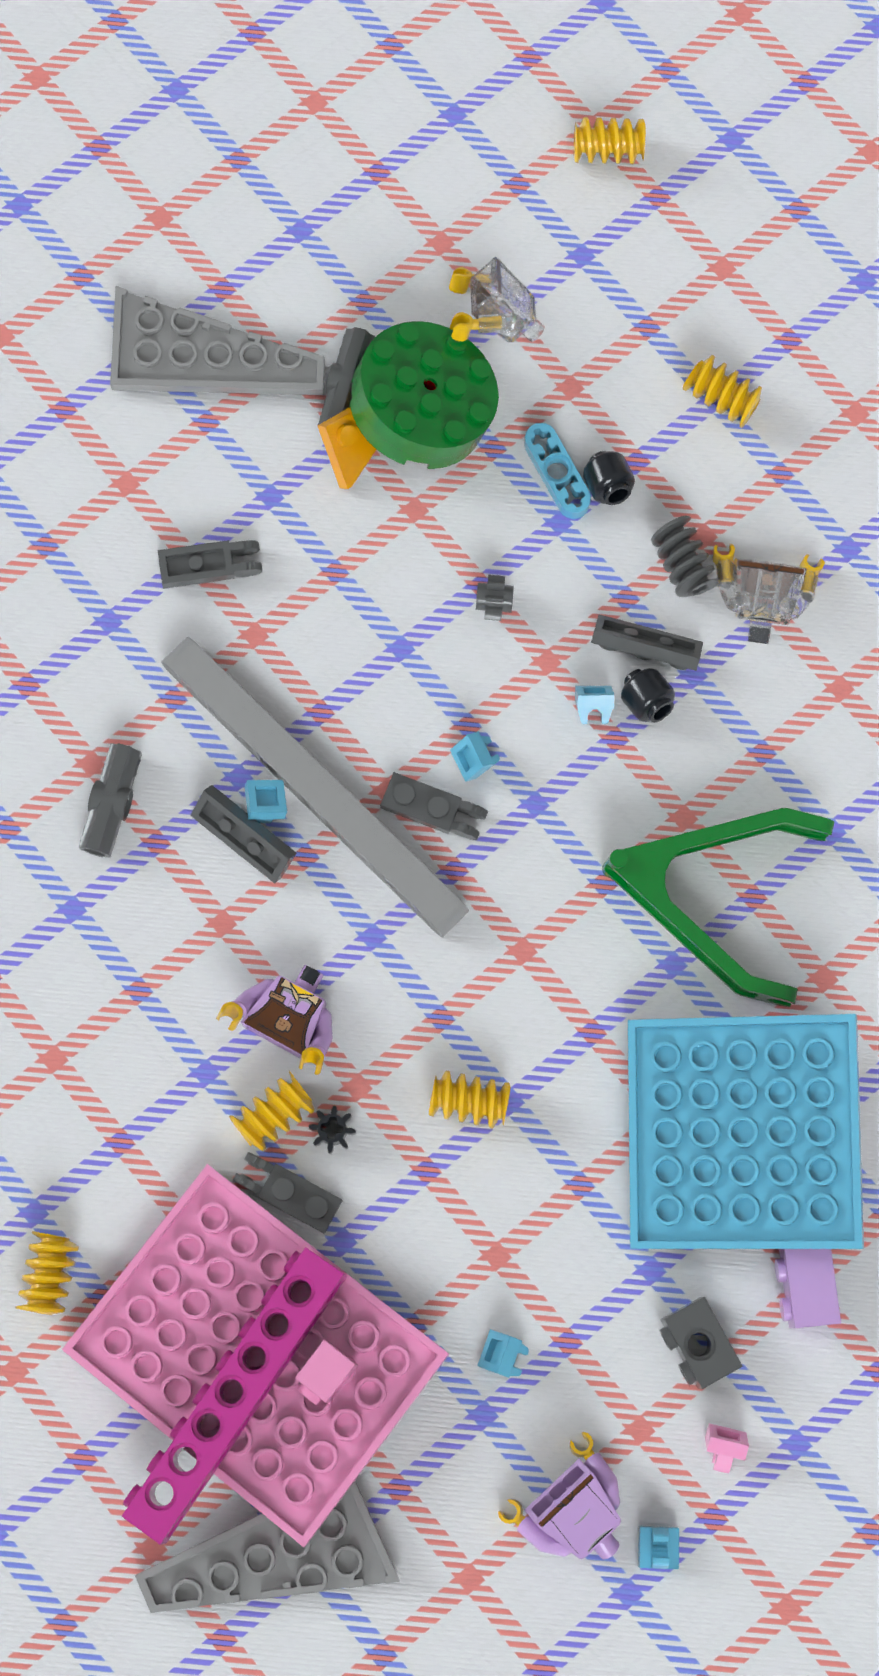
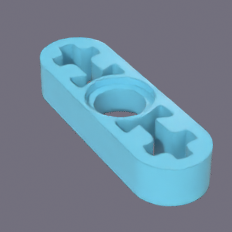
M546 423L532 425L525 435L524 446L527 454L559 511L570 519L583 517L588 512L591 501V494L553 427ZM536 435H539L542 439L548 438L546 448L550 455L545 459L543 447L540 444L533 445ZM553 463H561L567 468L568 473L561 479H555L548 474L547 468ZM571 481H574L570 484L572 495L575 498L582 497L580 507L577 508L573 503L566 504L569 494L565 487Z

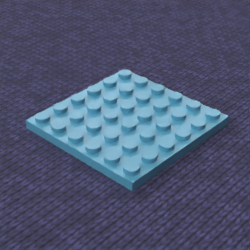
M856 1014L628 1020L630 1249H864L858 1027Z

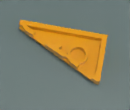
M351 407L317 425L339 488L349 489L353 486L377 450L359 430L353 418Z

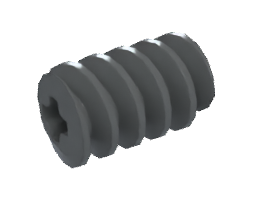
M681 516L673 519L662 526L651 538L653 546L659 547L657 551L658 557L665 560L663 563L664 570L672 572L669 580L672 584L677 585L675 593L678 597L696 596L711 590L720 583V578L708 579L707 577L715 570L714 565L702 566V563L709 557L708 553L696 554L695 552L703 545L702 540L690 541V538L697 532L696 528L684 529L683 527L691 520L690 516Z

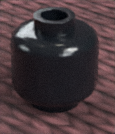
M613 451L597 452L584 467L583 478L595 501L602 504L617 505L624 502L631 495L635 478L622 454Z
M652 668L636 669L627 675L624 680L625 685L621 692V699L639 721L656 723L671 713L674 708L675 691L658 670Z

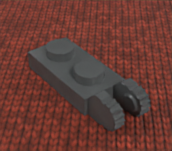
M227 540L158 550L163 589L235 579V576L249 577L260 574L263 571L261 562L250 561L233 564L232 555L246 556L259 552V542L247 540L230 543Z
M393 772L380 804V808L443 833L449 834L451 832L470 840H477L480 832L470 825L454 822L457 812L459 811L481 820H485L488 814V810L479 805L462 801L461 797Z
M248 1152L244 1160L249 1165L268 1172L270 1175L262 1187L253 1182V1179L238 1173H236L233 1181L258 1194L259 1199L325 1234L343 1200L278 1164L274 1166Z

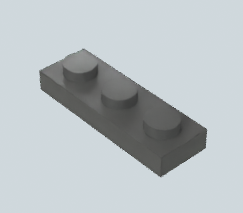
M600 614L598 615L591 643L597 644L608 651L620 650L634 654L642 660H657L668 663L676 669H691L697 671L703 646L702 641Z
M210 785L203 791L190 815L274 884L283 877L297 854L258 821L248 820V813L213 785Z

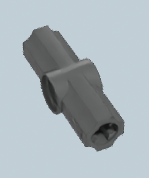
M357 327L352 329L346 328L337 362L332 363L326 383L327 396L318 425L350 407L352 400V377L367 347L375 338V335L370 334L367 330Z
M119 743L110 744L100 780L95 781L88 801L89 815L80 840V850L95 856L111 858L121 822L126 820L133 799L132 786L141 762V751Z

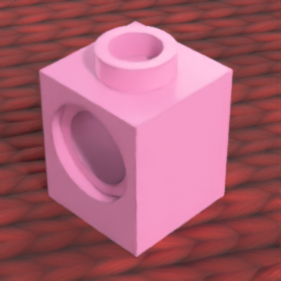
M323 1340L295 1377L302 1384L298 1391L316 1405L320 1400L330 1404L358 1365L328 1341Z

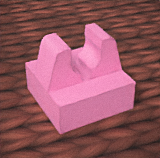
M708 1424L705 1441L707 1451L714 1453L712 1463H714L713 1470L729 1474L734 1458L746 1460L749 1448L747 1433Z

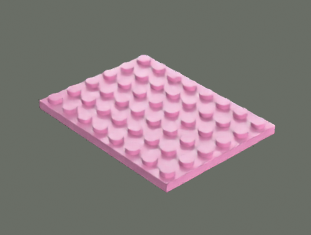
M207 1164L62 1350L172 1439L169 1435L177 1422L183 1416L188 1419L196 1408V1405L192 1402L198 1391L205 1383L211 1386L220 1373L215 1368L227 1350L234 1352L241 1342L242 1338L238 1334L251 1316L257 1319L265 1307L261 1304L265 1293L273 1284L279 1286L287 1275L283 1269L295 1251L302 1253L306 1247L344 1273L347 1278L214 1473V1475L296 1542L306 1547L449 1356V1353ZM307 1282L295 1284L291 1291V1297L295 1303H303L311 1295V1287ZM279 1314L270 1320L269 1331L273 1336H281L287 1331L289 1323L286 1316ZM323 1340H326L356 1363L358 1367L330 1404L320 1400L316 1405L298 1391L302 1384L295 1377ZM260 1347L251 1349L246 1357L247 1365L252 1370L261 1368L266 1360L265 1352ZM237 1380L229 1382L224 1388L226 1401L233 1404L241 1399L243 1394L242 1385ZM214 1414L205 1416L201 1422L203 1434L207 1437H213L218 1433L220 1422L217 1416ZM191 1448L184 1449L197 1460L196 1453Z

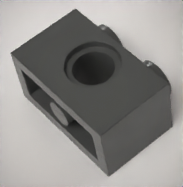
M699 1297L660 1319L664 1327L659 1332L670 1351L674 1348L677 1349L683 1360L682 1363L678 1364V1367L689 1386L695 1383L698 1389H704L743 1367L705 1297ZM695 1333L702 1334L707 1340V1349L700 1356L693 1355L688 1348V1341Z

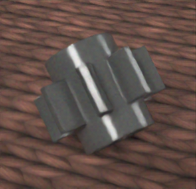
M489 574L487 583H478L476 610H485L484 620L501 621L502 612L512 613L514 586L505 585V576Z

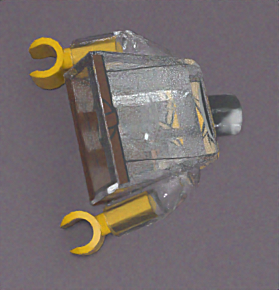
M496 256L482 269L477 271L476 274H472L470 270L464 267H458L453 271L449 290L454 293L464 294L467 292L470 284L471 314L477 319H473L467 313H457L450 325V329L453 330L452 339L466 341L471 330H478V333H496L508 343L514 342L521 335H524L531 342L541 336L545 326L536 318L533 294Z
M733 544L729 545L728 555L719 554L717 551L718 545L714 546L712 559L716 565L717 578H719L717 581L718 589L726 607L735 612L737 618L750 620L747 641L769 644L772 623L788 625L790 619L798 618L814 600L818 575L825 564L823 559L820 558L816 567L808 564L809 554L805 555L799 566L742 558L734 559L735 547Z

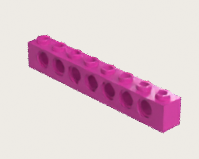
M306 1247L302 1253L295 1251L289 1258L283 1269L287 1273L279 1286L273 1284L261 1300V1304L265 1307L257 1319L251 1316L238 1334L242 1340L235 1351L227 1350L215 1368L220 1372L211 1386L205 1383L193 1399L192 1403L196 1405V1408L187 1419L183 1416L177 1422L169 1435L174 1440L164 1453L159 1450L146 1469L151 1474L142 1487L136 1484L123 1502L127 1509L121 1517L160 1545L166 1544L347 1278L344 1273ZM299 1282H307L311 1287V1295L303 1303H295L291 1297L292 1288ZM282 1314L288 1319V1329L283 1335L276 1337L269 1331V1322L274 1316ZM260 1347L266 1355L265 1363L261 1368L252 1370L246 1362L247 1354L251 1349ZM237 1380L242 1385L243 1394L238 1402L230 1404L224 1397V1388L229 1382ZM209 1414L217 1416L220 1422L219 1431L213 1437L205 1436L201 1430V1422ZM189 1447L196 1453L197 1462L193 1469L184 1471L179 1466L178 1456L183 1449ZM164 1481L173 1488V1498L167 1505L160 1504L155 1497L156 1487Z

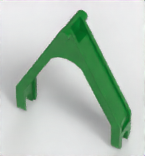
M780 808L625 849H616L603 864L602 871L606 877L611 878L735 994L779 1006L791 1007V1003L795 1004L798 989L789 985L757 978L747 973L670 900L665 887L666 870L675 857L776 830L813 840L825 841L828 835H832L834 821L790 808Z

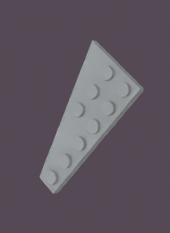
M115 287L110 379L112 390L324 395V356L286 343L281 345L263 339L260 334L251 331L248 334L232 328L230 324L183 308L175 309L160 304L158 300L148 296L142 298L128 293L127 289Z
M354 1481L306 1547L301 1546L261 1513L135 1575L150 1613L400 1582L356 1481Z

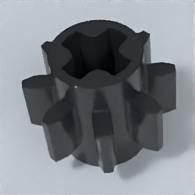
M335 1105L331 1109V1114L324 1115L320 1110L316 1111L320 1121L318 1125H309V1130L319 1133V1137L313 1142L314 1146H319L322 1142L328 1144L329 1154H332L334 1146L339 1144L347 1150L346 1136L356 1134L355 1129L346 1127V1123L350 1121L352 1115L348 1113L340 1117L337 1115L338 1110ZM335 1120L338 1127L343 1129V1132L336 1133L335 1139L330 1140L327 1132L322 1131V1128L328 1127L330 1121Z

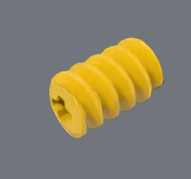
M588 117L582 119L579 127H577L575 122V163H579L582 153H586L589 163H593L596 153L600 154L602 163L607 162L610 153L614 154L616 164H620L624 154L628 155L630 164H634L638 154H641L644 160L646 137L644 119H638L634 129L629 118L624 119L621 128L618 127L616 118L610 119L607 128H605L602 118L596 119L593 128H591Z
M711 355L705 361L701 360L689 374L682 389L687 391L694 386L693 396L697 399L706 393L704 404L707 406H711L718 401L716 412L719 414L724 413L730 408L728 420L733 422L742 416L739 427L743 428L761 400L762 387L758 386L752 392L748 391L750 379L747 378L740 384L736 383L739 372L735 370L729 376H726V363L721 364L716 369L713 368L714 355Z
M290 1070L289 1074L292 1082L289 1084L282 1078H279L277 1080L280 1090L278 1093L269 1087L264 1089L268 1101L264 1102L255 1096L252 1098L255 1106L254 1111L242 1106L240 1108L243 1116L242 1120L237 1119L233 1115L229 1116L232 1123L250 1146L253 1145L262 1151L265 1150L264 1136L275 1142L278 1140L276 1127L288 1132L290 1131L289 1117L300 1123L303 1120L300 1113L301 1108L311 1114L315 1111L311 1098Z
M446 1070L440 1080H437V1076H435L429 1116L434 1117L439 1107H442L444 1119L449 1120L454 1110H457L459 1122L463 1123L468 1114L472 1113L474 1125H479L483 1117L487 1116L489 1128H494L499 1119H502L504 1126L511 1089L510 1083L505 1082L500 1091H497L495 1080L490 1079L483 1089L480 1077L475 1076L470 1086H468L465 1074L463 1073L459 1075L455 1083H452L450 1071Z
M32 1231V1234L40 1238L41 1242L29 1244L28 1249L36 1253L38 1258L25 1261V1264L35 1271L32 1274L22 1275V1280L31 1285V1289L18 1292V1295L28 1302L25 1305L15 1306V1308L46 1315L65 1312V1307L57 1303L56 1299L68 1297L69 1292L61 1288L59 1284L72 1281V1277L62 1270L66 1267L75 1266L76 1263L66 1256V1253L78 1251L79 1246L71 1242L69 1238Z

